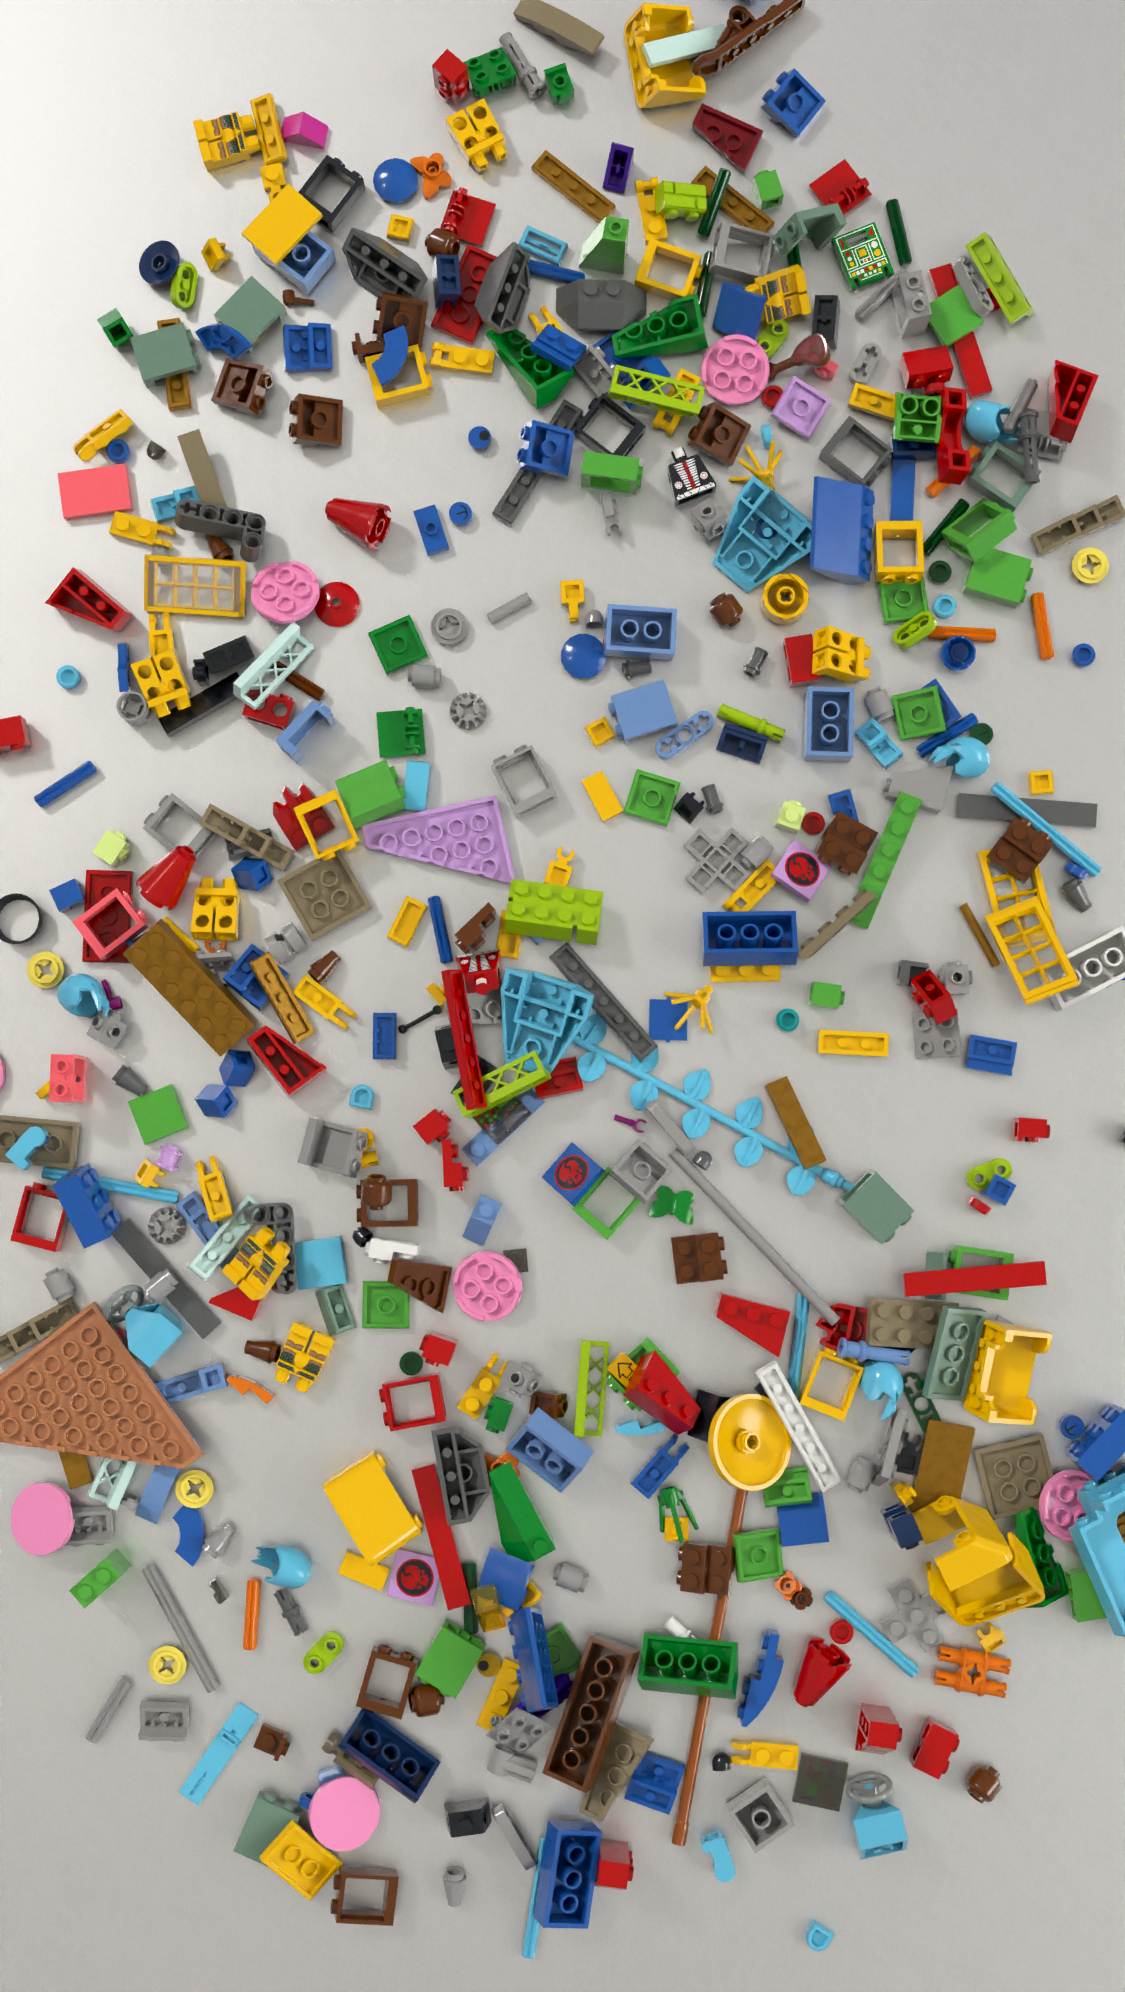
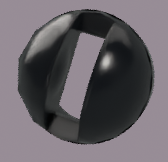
M358 1227L357 1230L353 1231L352 1238L362 1248L366 1246L367 1242L371 1241L373 1233L365 1227Z
M723 1752L717 1753L712 1760V1770H731L729 1756Z

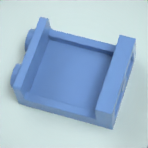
M664 679L611 696V703L608 704L611 717L616 716L618 725H615L616 733L619 739L623 738L624 743L629 742L630 739L668 728L669 730L677 727L678 721Z
M312 700L275 742L283 752L298 764L304 757L295 746L320 719H323L332 727L335 723L331 718L333 716L330 712L331 710L321 701L317 704Z

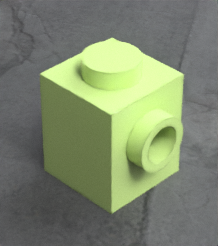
M795 800L784 801L775 827L797 834L806 808L802 807V803Z
M106 830L92 853L116 868L120 861H124L128 857L131 845L126 842L128 837L115 830L112 833Z

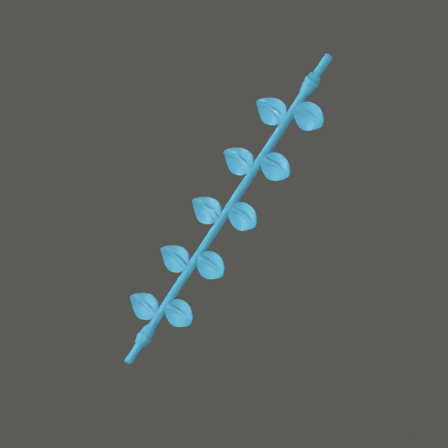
M598 1014L589 1016L579 1031L580 1036L576 1035L572 1043L588 1051V1053L579 1058L577 1063L578 1073L582 1081L593 1082L599 1079L605 1071V1061L641 1080L631 1087L629 1093L635 1110H646L645 1106L651 1100H657L659 1089L694 1108L688 1111L682 1118V1128L687 1138L697 1139L703 1136L709 1129L710 1118L746 1136L738 1141L734 1147L735 1158L739 1166L746 1168L756 1164L762 1156V1146L797 1164L798 1166L788 1172L786 1179L792 1195L802 1196L808 1193L814 1186L815 1174L822 1181L828 1183L831 1188L839 1189L840 1187L847 1192L853 1188L854 1184L846 1181L844 1176L840 1175V1172L829 1168H822L819 1165L804 1170L789 1137L787 1139L789 1149L752 1130L760 1124L763 1117L762 1103L758 1097L741 1102L735 1109L737 1121L700 1102L709 1094L711 1087L710 1075L706 1069L693 1072L684 1079V1092L647 1073L651 1072L658 1063V1047L641 1062L631 1053L632 1064L595 1045L604 1039L607 1030L606 1023Z

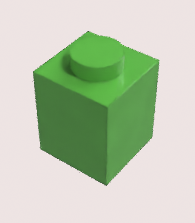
M763 170L757 173L753 178L752 187L759 209L762 211L782 205L784 194L776 170Z
M812 982L809 1006L838 1009L839 1005H843L845 991H841L842 985Z

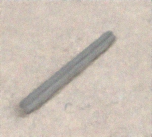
M153 1563L145 1566L142 1572L208 1693L213 1692L219 1687L217 1679L156 1566Z

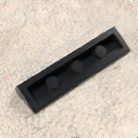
M234 672L190 698V707L178 710L176 706L170 710L171 714L158 718L167 736L170 738L238 698L233 694V683L240 677L238 672Z

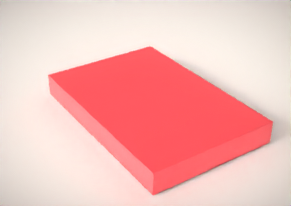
M126 464L57 473L63 518L65 520L115 513V511L133 510Z

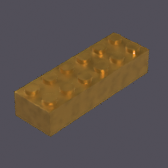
M162 919L156 922L123 953L133 966L220 1057L256 1025L257 1020Z

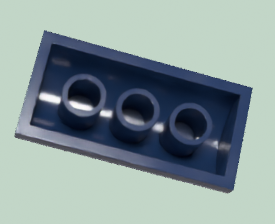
M363 1708L355 1716L337 1744L339 1749L414 1804L419 1800L441 1761L373 1711Z

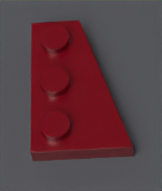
M703 103L692 123L693 129L745 174L763 135V130Z

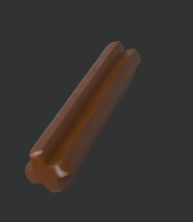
M280 661L276 662L277 668H287ZM294 670L285 679V681L317 701H320L325 694L324 689Z

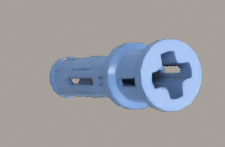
M841 1337L837 1347L839 1359L844 1357L856 1358L859 1362L870 1359L908 1366L910 1363V1359H906V1357H911L908 1350L869 1346L863 1340L853 1342Z

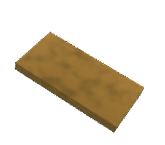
M928 1418L921 1448L922 1455L918 1475L915 1477L913 1486L917 1496L911 1497L914 1502L909 1505L911 1512H915L937 1501L941 1496L947 1495L961 1499L975 1434L974 1427Z

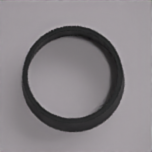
M14 893L0 899V913L12 901H28L38 911V926L35 932L23 941L9 939L0 929V939L9 944H21L32 940L37 936L42 927V913L34 900L23 894Z

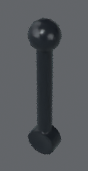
M439 1005L434 1006L430 1012L406 1025H400L398 1031L401 1034L406 1033L410 1027L434 1014H440L442 1012Z

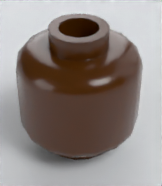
M435 228L426 236L425 247H427L428 255L435 259L436 254L458 255L460 242L455 233L442 228Z
M723 592L710 602L709 613L720 627L728 625L731 628L741 621L739 616L742 614L743 608L733 594H725Z
M371 1174L362 1181L361 1201L369 1206L370 1210H382L383 1206L391 1202L392 1183L386 1179L385 1175Z
M431 1684L415 1686L412 1693L408 1695L411 1713L415 1712L417 1717L437 1715L440 1712L441 1705L445 1703L444 1695Z
M989 1765L987 1768L983 1766L976 1767L966 1781L968 1794L982 1804L984 1801H993L1002 1788V1783L998 1778L1000 1776L999 1772Z

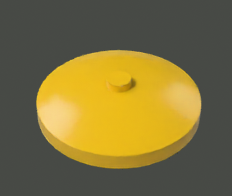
M741 1394L728 1399L717 1410L709 1429L708 1449L716 1472L727 1484L740 1490L749 1491L767 1488L780 1478L790 1459L792 1439L769 1398L759 1394Z

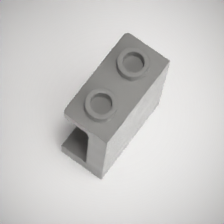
M309 1117L297 1163L356 1178L357 1173L361 1169V1158L363 1150L367 1146L368 1132Z

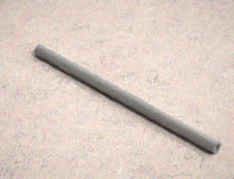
M678 1148L669 1154L671 1159L828 1323L833 1326L840 1317Z

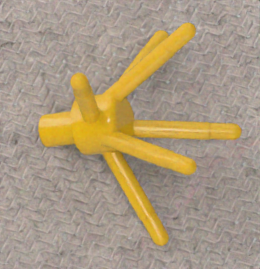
M771 441L768 466L762 469L750 447L746 445L745 450L758 472L740 458L738 462L776 491L773 485L775 479L773 471L783 454V450L778 452L773 461L775 442ZM730 477L729 481L748 482L751 477Z
M706 985L702 990H697L694 995L674 992L664 993L666 997L678 998L671 1001L673 1005L687 1001L692 1003V1006L675 1025V1030H678L697 1008L701 1009L700 1028L703 1029L705 1027L706 1021L709 1033L712 1034L714 1032L706 1004L710 1001L709 995L713 992V988L710 985Z

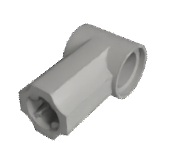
M496 1744L487 1765V1770L499 1776L509 1775L531 1784L538 1762L517 1755L506 1746Z

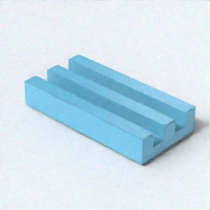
M528 225L518 243L525 252L556 266L560 265L561 259H563L564 253L568 249V243ZM528 234L535 236L543 241H546L552 245H555L561 249L559 251L548 246L545 243L534 240L528 237Z

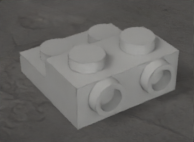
M638 1139L612 1168L609 1174L639 1201L645 1204L673 1169L669 1167L664 1159L659 1158L652 1152L647 1144L642 1143Z

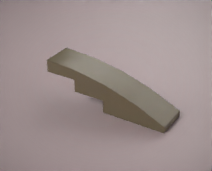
M521 0L513 12L516 19L534 25L536 31L554 37L558 44L592 56L605 38L602 33L581 20L540 0Z
M197 429L177 436L200 501L228 507L200 430Z
M1115 495L1097 505L1094 504L1076 514H1071L1031 534L1042 556L1125 518V510L1118 495Z
M209 804L199 822L200 825L255 856L265 859L266 862L282 871L285 870L295 852L212 804Z
M71 1299L63 1301L0 1336V1363L48 1338L76 1316L78 1312Z

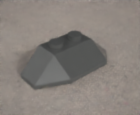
M354 227L351 228L342 250L346 255L354 280L379 297H382V292H389L418 299L428 280L420 265L384 239Z
M512 242L488 266L474 304L482 320L497 334L517 328L530 292V271L528 266L530 256L516 242Z
M578 279L556 289V313L561 315L577 330L621 331L646 315L647 291L626 280Z
M456 1427L433 1430L431 1433L447 1525L471 1522L491 1493L483 1445Z

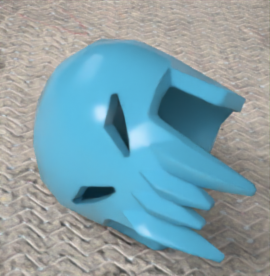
M977 400L972 402L967 408L964 419L966 429L971 437L979 442L989 443L998 441L1010 444L1018 441L1015 437L1017 436L1016 432L1021 431V427L1017 426L1012 435L1003 432L1001 414H1009L1011 409L1009 406L991 401Z
M968 736L957 737L946 746L937 747L929 759L931 761L935 758L933 762L935 764L946 758L945 765L953 766V771L963 779L974 778L984 774L990 764V754L985 744L976 738Z
M76 973L66 977L59 985L57 998L65 1010L73 1015L91 1019L97 1015V1010L101 1011V1008H103L105 1017H107L109 1001L104 997L102 985L97 979L88 974Z
M869 1360L863 1365L864 1371L860 1378L861 1389L866 1394L868 1400H881L884 1394L889 1397V1401L880 1419L885 1420L896 1411V1404L904 1389L903 1378L899 1369L893 1363Z
M284 1545L256 1547V1549L261 1550L258 1551L260 1555H257L260 1559H254L251 1562L271 1569L273 1577H265L264 1582L284 1588L296 1589L302 1587L310 1579V1561L307 1555L299 1548ZM273 1561L277 1564L278 1570L276 1569Z

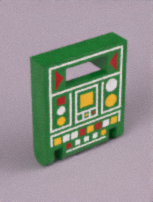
M875 222L831 240L851 292L856 290L854 280H856L859 289L885 279L884 268L888 277L894 274ZM864 234L865 241L850 247L847 246L846 240Z

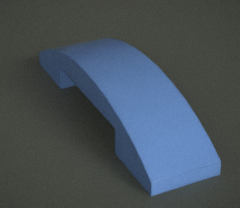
M221 1363L154 1383L169 1404L228 1386Z
M155 1465L137 1507L136 1516L154 1524L158 1523L166 1505V1500L180 1471L179 1468Z

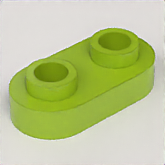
M189 262L180 263L172 279L170 299L172 304L179 309L190 307L194 302L198 273L195 266Z
M784 320L774 321V323L768 324L755 340L760 346H768V349L764 350L768 360L776 354L788 338L789 325ZM780 327L782 331L778 333L774 328Z
M921 612L895 630L893 641L901 649L909 648L933 632L937 626V620L931 612Z
M993 1159L969 1169L965 1177L966 1183L974 1190H983L987 1188L994 1174L1006 1180L1009 1179L1012 1174V1167L1005 1159ZM1000 1165L1004 1168V1173L1001 1175L997 1173V1167ZM977 1174L982 1175L983 1179L980 1183L975 1181Z
M329 1631L314 1644L303 1659V1665L307 1672L311 1674L321 1673L341 1653L344 1647L342 1635L336 1631ZM333 1641L336 1647L331 1649L327 1643ZM311 1659H317L319 1661V1665H312Z

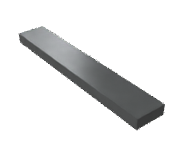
M564 399L549 424L573 431L576 420L583 415L584 411ZM519 469L493 510L492 515L512 527L542 480L545 472L538 474Z
M958 794L956 817L1012 821L1015 817L1021 818L996 796ZM1019 798L1049 824L1096 827L1097 804Z
M567 942L549 956V959L569 982L580 985L595 995L592 1008L639 1062L658 1047Z
M130 1218L115 1230L112 1236L150 1279L166 1268L176 1276L179 1283L175 1285L176 1289L166 1298L202 1339L221 1324L219 1319Z

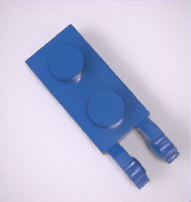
M675 1434L669 1438L663 1447L658 1449L630 1482L647 1499L654 1494L679 1464L678 1461L689 1449V1446L685 1443L678 1449L674 1457L667 1452L677 1442L678 1436Z

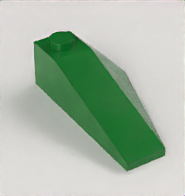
M697 294L674 299L658 312L655 310L650 313V317L639 323L634 322L612 335L616 358L679 354L708 348Z
M492 329L486 332V337L517 385L536 409L555 400L574 375L573 368H571L570 372H567L531 351L532 341L526 339V335L516 329L502 334H497Z
M510 1460L490 1470L489 1477L500 1539L506 1553L529 1562L536 1561L556 1550L553 1537Z
M1028 1507L1016 1513V1537L1030 1553L1044 1587L1045 1599L1026 1608L1045 1607L1069 1594L1064 1571L1061 1564L1056 1563L1052 1556L1054 1552L1052 1545H1047L1044 1539L1045 1530L1034 1507Z

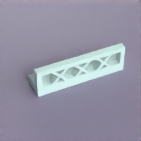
M292 622L233 683V694L252 709L256 710L314 649V645L300 636V626ZM296 642L305 647L301 653H291V647ZM279 659H289L290 665L287 668H277L276 662ZM266 674L275 675V680L272 683L262 684L261 678ZM260 689V696L255 701L245 695L249 690Z
M104 1457L87 1495L88 1497L105 1502L108 1508L117 1510L137 1462L118 1460L120 1463L118 1471L108 1475L106 1466L108 1462L115 1459ZM108 1480L111 1488L107 1496L96 1493L98 1484Z

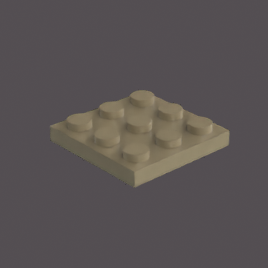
M340 850L335 851L336 856L323 862L322 858L315 859L277 880L311 941L318 939L372 908Z
M1042 1433L973 1450L987 1509L993 1520L1016 1515L1017 1512L1028 1507H1034L1035 1510L1039 1509V1499L1043 1487L1053 1476Z

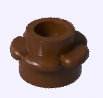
M802 1587L801 1591L796 1592L792 1596L791 1604L795 1605V1608L798 1610L810 1607L813 1602L812 1592L809 1588Z

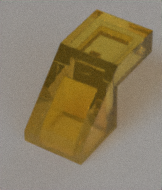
M494 1584L471 1589L475 1613L483 1633L505 1628V1617L502 1612V1605L498 1602Z

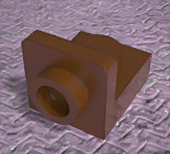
M355 333L356 341H351L353 355H358L359 363L366 362L365 357L384 352V342L369 341L362 345L359 333Z
M536 1390L531 1396L529 1414L540 1408L553 1419L564 1417L568 1408L567 1394H555Z
M263 1723L253 1747L275 1756L273 1760L278 1761L281 1755L286 1756L291 1743L287 1741L290 1733Z

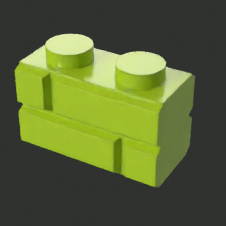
M663 180L655 189L656 214L664 215L666 219L684 217L689 222L697 221L707 210L705 199L706 186Z

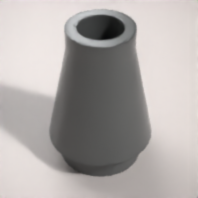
M1074 877L1061 886L1062 894L1078 908L1080 913L1092 907L1082 880L1079 881L1077 877Z
M124 1064L112 1078L116 1082L115 1085L136 1094L138 1097L147 1088V1085L130 1066L126 1067Z

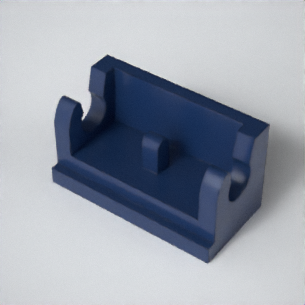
M436 254L432 267L435 308L441 309L445 301H451V307L453 308L457 305L458 297L462 295L458 255Z
M725 722L716 750L760 764L769 737Z

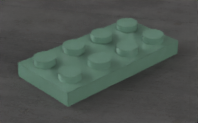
M943 1305L922 1396L927 1399L966 1400L987 1311L981 1308Z

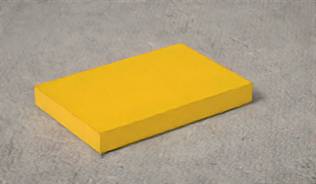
M287 184L242 232V236L277 266L323 216L300 193Z
M293 1819L259 1856L265 1865L309 1901L313 1899L339 1869V1866L343 1864L338 1857Z

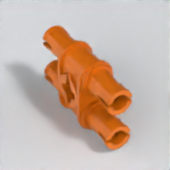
M942 1645L939 1646L938 1661L956 1663L959 1668L956 1673L936 1669L934 1672L936 1677H933L934 1685L952 1687L956 1692L973 1693L979 1697L987 1694L1005 1698L1006 1693L1004 1691H1007V1683L986 1680V1672L990 1670L1009 1675L1010 1669L1008 1667H1011V1659L994 1657L986 1651L983 1653L968 1650L967 1647L959 1650ZM974 1667L977 1673H972V1676H970L967 1672L968 1670L971 1671Z

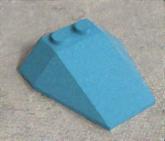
M753 475L737 496L713 564L746 592H749L810 553L812 522L775 490ZM761 518L765 521L761 524L763 535L771 537L775 529L778 532L775 537L764 539L757 534L756 524Z
M507 967L501 986L504 1063L508 1064L535 1050L543 1067L551 1074L589 1018L595 995L580 985L538 971ZM533 1058L526 1061L523 1069L531 1072L538 1070Z

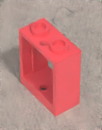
M116 888L72 922L101 960L106 961L127 945V940H133L149 928L146 923L148 918L140 908L138 910L134 908L131 904L134 900L126 890L122 892ZM118 899L137 924L106 947L87 922Z
M51 1054L50 1102L85 1103L87 1057L70 1054ZM77 1077L81 1078L80 1082H76Z

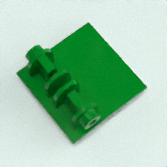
M502 47L463 62L468 66L469 81L473 87L472 91L475 97L479 96L481 98L490 94L489 86L492 93H494V84H496L498 90H501V86L505 88L514 85V82L517 81V73Z
M406 707L405 710L376 712L380 758L426 754L422 709Z

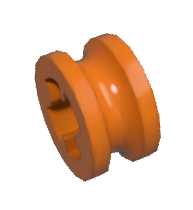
M205 940L206 950L214 953L216 949L210 948L211 940ZM221 940L222 944H219L221 947L218 950H225L227 942L226 940Z

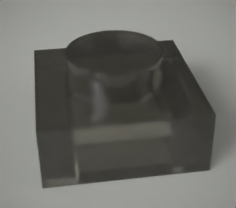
M526 1248L503 1250V1255L516 1265L519 1272H529Z

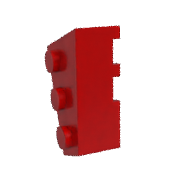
M1055 360L1048 377L1050 436L1068 443L1072 442L1099 375Z
M74 567L45 602L48 605L120 632L133 616L127 608L87 574Z
M266 1025L247 1038V1044L288 1098L319 1077L327 1069L325 1065L310 1057L309 1054L291 1044L290 1041Z
M720 1292L714 1315L779 1358L790 1311Z
M656 1350L640 1358L623 1396L677 1435L692 1429L701 1408Z
M861 1703L855 1751L883 1755L896 1750L897 1742L900 1743L902 1740V1727H899V1722L896 1720L891 1709L885 1706Z
M601 1838L594 1886L626 1890L627 1882L632 1881L634 1871L632 1851L628 1849V1842Z

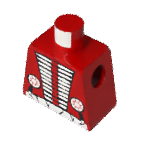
M499 949L456 956L458 970H462L467 993L477 992L480 995H485L489 990L500 987L503 968Z

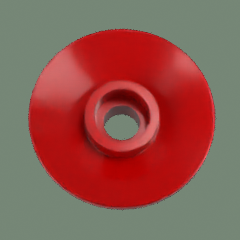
M331 582L320 589L319 600L314 609L316 615L324 624L331 627H343L350 624L358 615L360 600L358 594L350 585L343 582ZM334 599L340 600L338 606L332 605Z

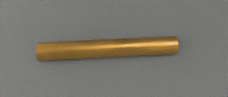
M967 903L963 904L959 909L992 968L999 965L1000 961Z

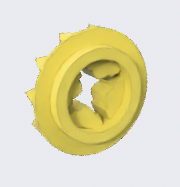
M1088 547L1081 549L1072 560V572H1074L1076 579H1079L1084 584H1095L1101 581L1109 569L1106 555L1097 548ZM1087 559L1090 564H1098L1092 569V573L1089 569L1082 568L1087 564Z
M47 951L35 954L27 965L29 980L35 986L44 989L55 987L56 984L62 981L65 972L63 961L56 954ZM50 964L49 969L54 975L45 974L42 976L43 970L38 965L48 966Z
M190 1470L178 1479L175 1493L178 1501L185 1507L197 1509L209 1502L213 1495L214 1486L211 1478L205 1472ZM189 1482L194 1486L203 1484L198 1490L199 1496H196L195 1493L186 1495L190 1490Z
M165 1645L156 1649L151 1655L148 1664L149 1672L157 1682L165 1685L173 1684L183 1677L186 1672L187 1661L183 1652L178 1650L176 1646ZM163 1659L167 1661L175 1659L172 1664L173 1670L169 1668L160 1670L164 1665Z

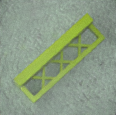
M984 232L965 245L1010 324L1015 323L1025 315L1028 317L1034 315L1035 311L992 237Z
M615 365L607 397L696 419L700 413L705 387ZM619 372L628 374L632 383L627 386L617 384ZM643 379H649L655 388L649 392L644 391L638 382ZM666 384L672 385L677 394L672 397L665 396L661 387ZM688 390L697 391L696 403L688 402L683 393Z
M534 1050L482 1076L483 1084L488 1080L496 1082L493 1092L485 1093L487 1108L466 1110V1105H464L460 1096L463 1093L462 1087L452 1091L462 1116L471 1119L552 1078L549 1071L543 1067L537 1051ZM533 1058L538 1070L530 1074L523 1072L525 1062ZM512 1070L517 1072L513 1082L509 1084L502 1082L506 1071Z
M581 1340L574 1427L575 1437H584V1435L602 1437L609 1342ZM590 1346L604 1347L603 1357L597 1362L590 1356ZM589 1360L593 1363V1365L590 1368ZM603 1361V1366L601 1369L598 1366V1364ZM596 1367L602 1374V1379L594 1386L588 1380V1373ZM587 1384H589V1385L591 1386V1389H590L588 1392H587ZM600 1384L601 1393H599V1391L596 1389ZM592 1391H595L600 1397V1403L591 1409L586 1403V1397ZM586 1407H587V1409H588L590 1412L585 1415V1410H586ZM598 1408H599V1417H598V1416L596 1415V1413H595V1411H596ZM591 1414L598 1420V1431L584 1430L585 1420Z

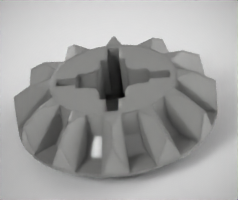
M446 608L440 610L432 619V634L437 641L444 645H455L463 640L467 633V620L456 609ZM447 618L451 625H456L453 628V635H450L448 630H443L446 627Z
M471 692L459 694L452 700L450 706L452 721L463 729L478 727L486 717L485 702L479 695ZM473 703L472 711L475 715L468 713L462 718L464 710L460 705L468 707Z
M170 1207L158 1209L150 1217L148 1223L149 1235L152 1236L155 1242L164 1245L179 1241L184 1235L186 1228L183 1215L178 1210ZM172 1218L170 1226L175 1232L166 1230L161 1234L163 1226L159 1221L167 1222Z

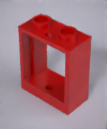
M33 1182V1185H26L10 1240L53 1252L61 1251L69 1222L64 1209L55 1240L24 1232L34 1193L58 1199L55 1191L47 1190V1185Z
M439 1372L384 1382L382 1388L379 1389L381 1403L385 1402L387 1411L383 1412L384 1424L389 1426L390 1432L445 1422L447 1420ZM429 1381L435 1415L397 1422L391 1388Z

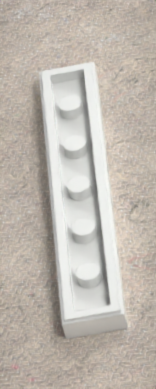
M774 1360L755 1371L758 1380L820 1491L824 1493L843 1482L777 1362Z

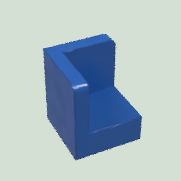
M246 857L231 869L239 889L259 891L273 879L265 859Z
M74 878L49 890L59 912L66 913L72 910L71 906L84 900L79 888L81 884L77 879Z
M228 1050L219 1067L224 1085L245 1087L256 1069L250 1051Z
M208 1084L195 1098L201 1111L207 1117L225 1118L238 1103L228 1085Z
M994 1174L986 1190H982L980 1194L999 1205L1006 1206L1016 1185Z

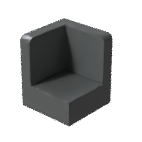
M908 960L899 961L896 985L911 986L910 980L926 972L929 969V963Z

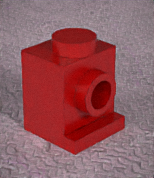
M1014 1118L1013 1141H1022L1023 1137H1025V1142L1039 1143V1138H1049L1050 1125L1047 1124V1119Z

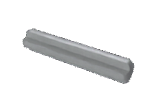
M904 268L897 270L855 311L856 318L862 322L869 317L892 294L898 276L908 272Z
M1028 378L1025 381L1002 426L1005 434L1012 435L1020 422L1017 415L1026 411L1038 387L1036 379Z
M121 1677L86 1734L85 1738L92 1743L98 1741L132 1685V1682L126 1677Z

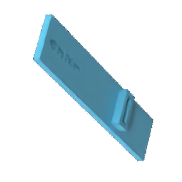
M239 1702L179 1793L196 1805H199L259 1715Z

